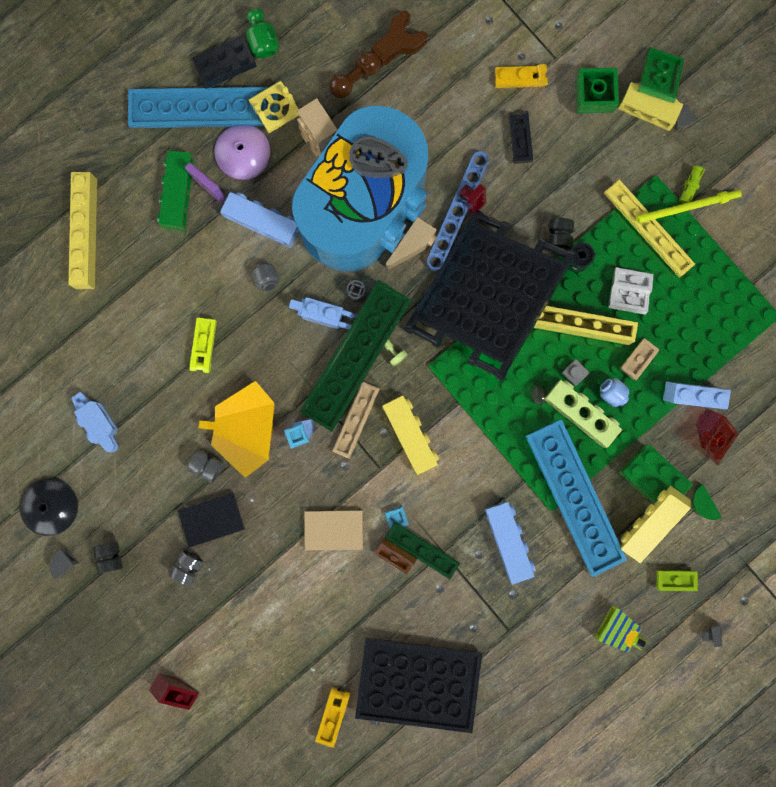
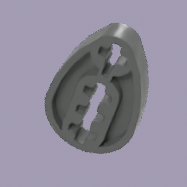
M366 136L356 140L351 146L349 152L350 164L353 170L361 176L390 178L403 174L407 170L406 157L397 148L382 139ZM361 150L362 154L365 156L368 155V153H372L373 158H370L369 161H366L365 156H360V158H356V154L354 153H358V151ZM378 155H381L382 160L384 161H380L378 164L376 163L374 158H377ZM398 160L404 165L400 166L399 169L395 168V164H393L397 163Z

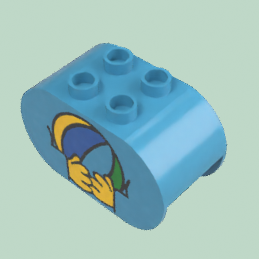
M368 106L354 111L344 120L295 191L292 202L294 220L300 230L305 247L324 266L343 272L358 271L374 264L385 250L393 254L405 236L403 231L406 226L404 224L406 219L408 218L415 222L425 209L427 203L424 200L428 194L424 190L428 165V146L423 132L409 116L385 106ZM366 136L382 139L393 145L406 157L407 170L403 174L390 178L361 176L353 170L350 164L349 152L351 146L356 140ZM359 150L358 153H354L356 154V158H360V156H365L362 154L361 150ZM368 153V155L365 156L366 161H369L370 158H373L372 153ZM378 155L377 158H374L376 163L378 164L380 161H384L382 160L381 155ZM398 160L397 163H393L395 164V168L399 169L400 166H404L401 164L400 160Z

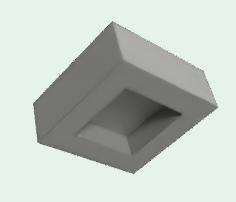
M575 359L561 374L575 387L589 372Z

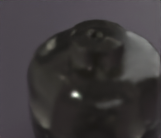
M541 384L533 385L534 388L529 390L531 402L535 404L545 403V398L549 393L548 388Z

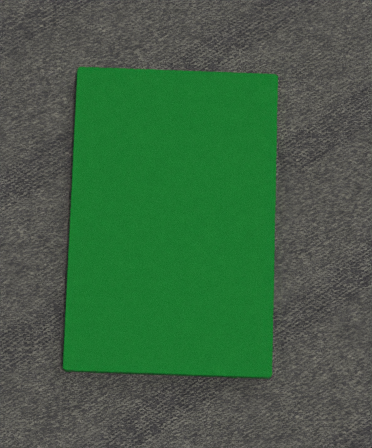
M654 176L633 194L649 213L682 204L658 176ZM616 208L573 244L574 246L577 243L584 242L592 246L595 252L594 261L582 272L575 273L568 269L547 304L550 307L638 322L634 343L626 345L533 328L503 381L496 379V376L477 366L469 365L468 359L474 350L459 342H455L429 365V369L550 511H554L558 505L525 437L526 435L562 419L589 479H592L678 405L663 400L666 381L701 386L776 322L775 308L689 211L655 219L695 263L681 277L676 275ZM558 256L556 259L563 261L565 258ZM616 267L653 274L652 292L649 295V306L646 315L608 308L612 279ZM645 338L657 347L659 352L639 378L634 381L622 372L620 368L640 341ZM483 354L479 357L480 360L498 369L502 365ZM575 359L589 374L573 390L578 394L582 393L588 397V402L591 405L599 406L604 411L603 414L607 418L612 417L622 429L608 448L601 447L543 400L558 381H568L561 373ZM617 378L629 388V400L623 406L612 407L600 397V387L604 381ZM566 395L564 402L566 405L571 406L573 399ZM581 408L579 414L581 417L586 418L588 412L585 408ZM600 420L595 421V428L597 430L603 428Z

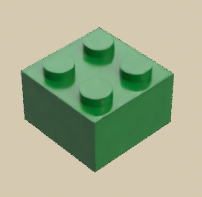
M579 68L575 77L576 114L615 112L619 105L618 68Z

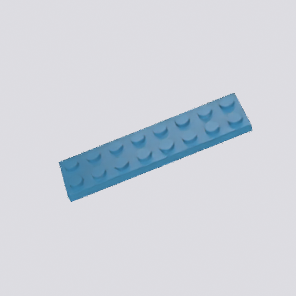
M270 87L128 89V126L130 128L264 126L250 104L249 99ZM271 94L273 100L279 101V94ZM266 98L261 103V111L268 109L269 103ZM272 104L270 111L273 113L278 112L279 104ZM273 115L266 117L269 120H279L277 116Z
M562 419L526 435L525 437L590 576L594 577L627 561Z

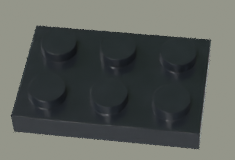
M243 36L192 57L205 89L257 67Z

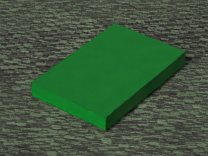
M649 47L644 61L638 92L674 103L678 93L684 58Z

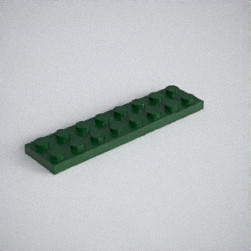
M378 280L299 411L300 413L333 432L412 301L410 298Z

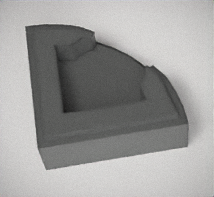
M687 104L682 107L676 120L675 127L677 131L696 121Z

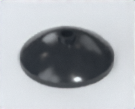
M55 478L40 479L32 483L25 490L20 501V515L24 524L32 532L42 536H53L66 531L73 524L78 513V499L74 490L66 482ZM43 504L47 507L45 511L42 510Z

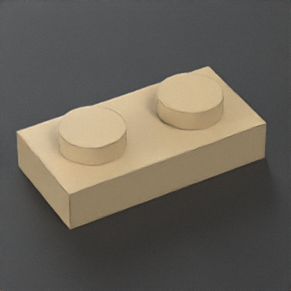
M643 338L621 366L620 370L636 381L659 352V349Z

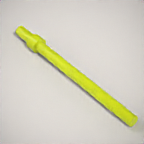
M740 190L720 192L716 196L636 216L637 223H642L716 203H727L731 199L741 197L742 193Z

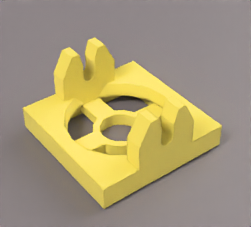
M281 81L249 99L250 104L268 133L298 116L297 110L299 109L288 88ZM271 94H280L285 98L281 101L273 100ZM266 98L269 103L268 109L261 111V103ZM274 103L280 105V111L276 113L270 111V106ZM289 104V111L286 116H283V107ZM273 115L277 116L279 120H269L266 117Z

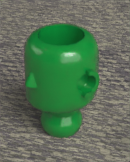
M260 8L248 11L247 19L251 26L247 28L246 38L252 55L258 59L275 55L279 51L280 45L274 25L264 21V12Z

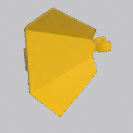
M255 381L215 406V422L199 421L200 429L214 430L211 446L245 478L269 460L275 403Z

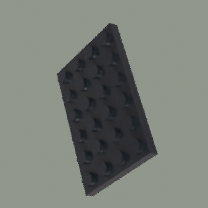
M366 637L355 719L473 733L482 652Z

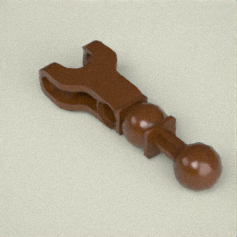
M406 10L400 12L392 18L390 32L372 46L371 51L362 53L359 60H355V68L346 75L337 74L333 76L329 83L332 95L337 98L348 97L352 92L353 84L363 77L367 81L369 76L377 74L381 67L383 68L401 54H416L428 43L429 35L425 31H420L416 34L407 33L405 28L410 23L411 15Z

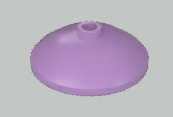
M233 126L226 129L219 136L214 154L216 162L223 173L233 179L248 180L258 176L265 170L270 160L271 149L266 136L256 127ZM242 145L244 146V148L242 150H238V146Z

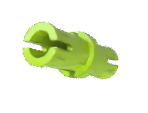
M693 166L688 180L684 183L685 188L679 199L682 204L692 202L696 190H699V183L705 172L703 167Z

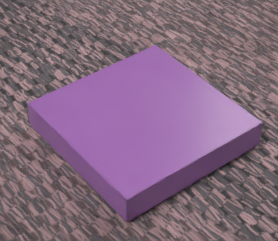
M187 164L185 169L191 178L221 203L225 196L220 188L193 164Z

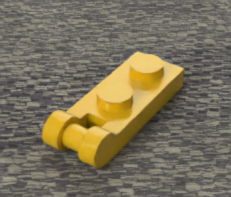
M547 65L495 67V88L547 86ZM533 74H538V78L533 79Z
M335 687L331 688L315 740L317 743L334 748L351 693L338 691V688ZM334 699L342 700L341 705L334 704Z

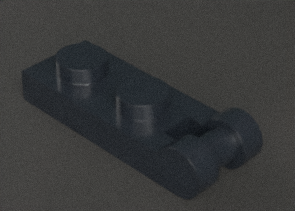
M522 111L517 114L509 112L508 120L510 124L514 164L533 162V151L528 111ZM516 121H522L523 124L516 125Z

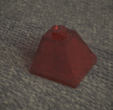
M706 409L696 423L701 448L718 465L739 433L727 417Z

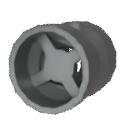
M353 280L347 285L349 299L353 302H360L365 298L366 288L363 282Z

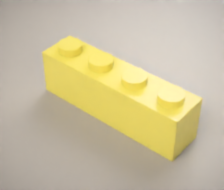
M401 396L383 405V409L416 475L437 466L436 461L439 460V457L435 450H430L428 446L431 443L426 432L422 434L419 428L422 424L417 415L413 416L411 412L413 406L409 398L405 399L404 396Z
M672 486L667 491L663 490L659 494L658 501L654 505L650 504L643 518H638L633 524V529L630 532L627 531L621 538V550L639 563L648 556L691 508V500Z

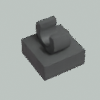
M712 623V630H702L703 641L713 640L714 647L723 646L720 623Z

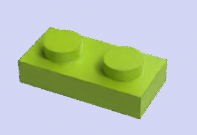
M656 570L657 590L698 591V572Z

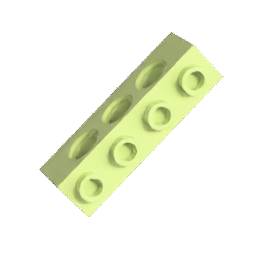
M558 381L543 400L601 447L608 448L622 431L619 423L612 417L607 418L599 406L591 405L588 402V397L584 394L575 392L573 390L574 386L568 381ZM566 395L573 399L571 406L566 405L564 402ZM581 408L587 410L588 415L586 418L580 416L579 411ZM596 420L602 422L603 428L601 430L595 428Z

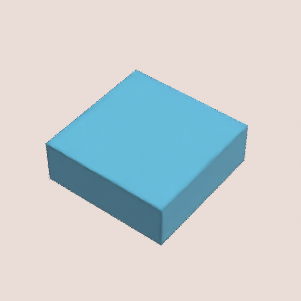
M303 424L284 430L291 449L310 442Z
M403 506L385 512L389 528H391L395 521L403 526L409 525Z

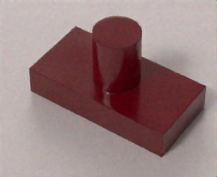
M466 184L460 191V194L467 199L468 212L472 215L487 203L486 188L481 184L474 190Z

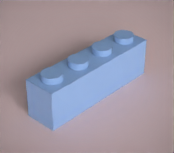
M239 192L236 194L229 193L220 211L223 217L289 248L292 247L299 232L293 217L287 216L286 218L281 216V213L273 208L268 210L263 207L262 203L256 200L251 202L247 200L245 195Z
M503 502L485 508L510 583L513 585L533 578V572L536 571L532 560H528L526 553L529 552L526 542L521 540L520 534L523 533L520 524L515 523L513 516L516 515L513 505Z

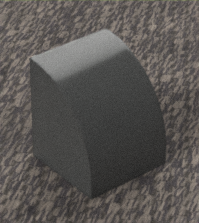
M68 548L61 549L52 558L50 572L54 580L63 577L79 564Z

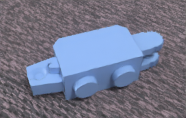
M307 297L306 299L302 298L301 302L291 300L289 305L290 309L298 311L297 315L301 316L302 319L335 329L340 327L349 330L352 324L341 322L342 316L350 319L357 317V314L345 311L342 307Z
M83 392L73 396L71 399L76 408L74 413L77 417L75 419L87 431L86 436L91 443L100 444L107 452H117L119 445L114 435L117 434L118 428L103 405L92 402Z

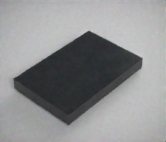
M234 493L178 510L189 548L245 530Z

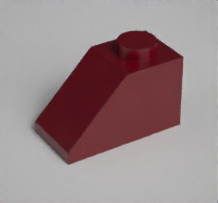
M161 673L157 675L149 689L150 693L159 703L190 710L199 694L197 690L177 678Z

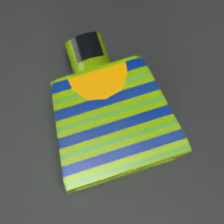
M613 605L594 636L600 642L625 652H629L632 646L642 650L646 644V640L639 636L642 628Z

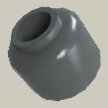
M259 263L256 265L252 272V278L256 287L264 292L274 290L279 283V276L275 267L269 263Z

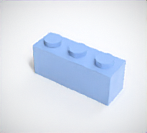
M666 381L663 400L676 404L728 409L731 390Z

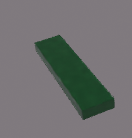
M396 521L385 535V539L449 580L460 565V562Z

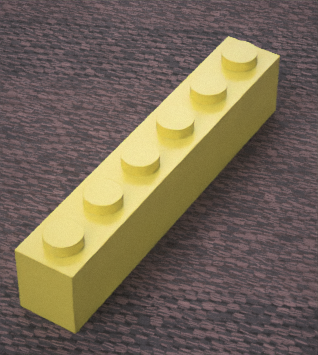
M71 172L69 285L75 289H95L97 178L91 172Z
M546 306L534 328L630 345L635 342L638 322Z

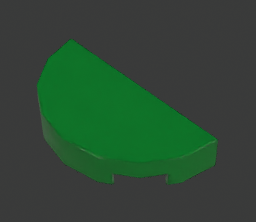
M700 484L693 494L692 505L695 512L707 520L721 519L722 516L704 484Z

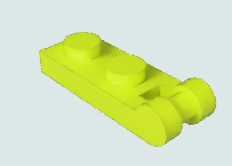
M196 319L190 371L203 370L204 373H210L216 320ZM198 357H204V363L198 362Z

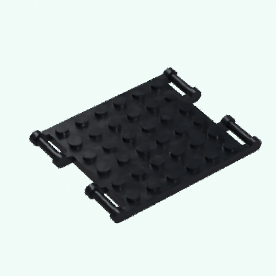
M476 210L407 323L405 332L423 338L436 348L441 345L445 335L474 350L468 359L469 365L477 366L496 376V379L503 381L571 263L575 261L577 252L573 250L568 251L551 244L545 238H540L533 249L504 236L510 229V223L500 222L484 215L482 211ZM481 221L492 227L497 228L498 230L497 232H495L477 223ZM542 251H550L565 259L563 261L542 253ZM420 322L437 331L436 334L433 336L416 327L417 323ZM483 354L502 364L500 369L480 360V355Z

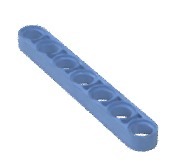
M478 151L471 158L427 258V267L431 271H439L449 254L468 210L467 199L461 198L460 191L466 184L473 190L479 185L489 161L488 155L485 152ZM479 156L483 157L485 159V163L483 165H477L475 163V158ZM470 173H474L477 175L478 180L470 182L467 176ZM455 207H460L463 210V214L455 216L452 210ZM447 224H453L456 230L453 233H448L445 230ZM439 241H446L448 248L440 250L437 246ZM432 258H439L441 264L438 267L431 266L430 260Z

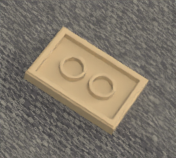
M363 510L305 511V550H363Z

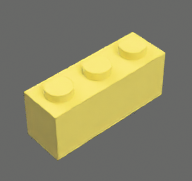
M631 82L618 109L670 131L676 123L683 104L677 99L674 103L638 92L639 83Z

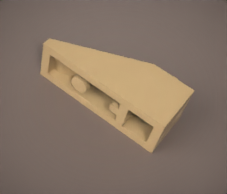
M417 217L386 262V268L390 270L424 251L428 245L432 246L437 238L435 236L436 229Z

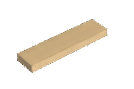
M362 382L332 452L350 459L380 388Z

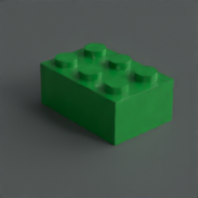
M650 444L643 445L618 472L653 505L658 501L659 494L663 490L667 491L670 486L684 495L693 485Z

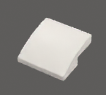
M616 267L612 279L608 308L646 315L649 306V295L652 292L653 274Z

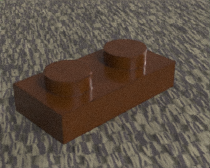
M385 538L374 553L405 574L410 571L417 558Z

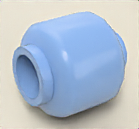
M617 378L607 379L600 387V397L612 407L623 406L629 400V388Z

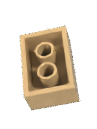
M316 98L297 110L299 116L297 121L300 125L299 128L306 143L309 142L312 147L310 148L312 153L318 158L337 132V128Z

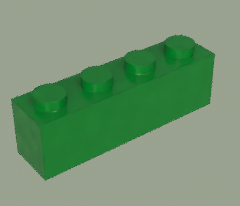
M168 150L167 157L164 158V168L166 170L161 180L163 193H160L159 196L161 210L157 213V222L166 230L186 231L192 178L185 167L188 163L194 165V157L189 152Z

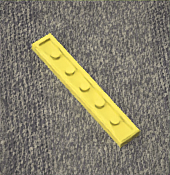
M620 179L604 192L607 198L678 277H681L695 265L691 258L655 219L637 223L636 216L649 212Z

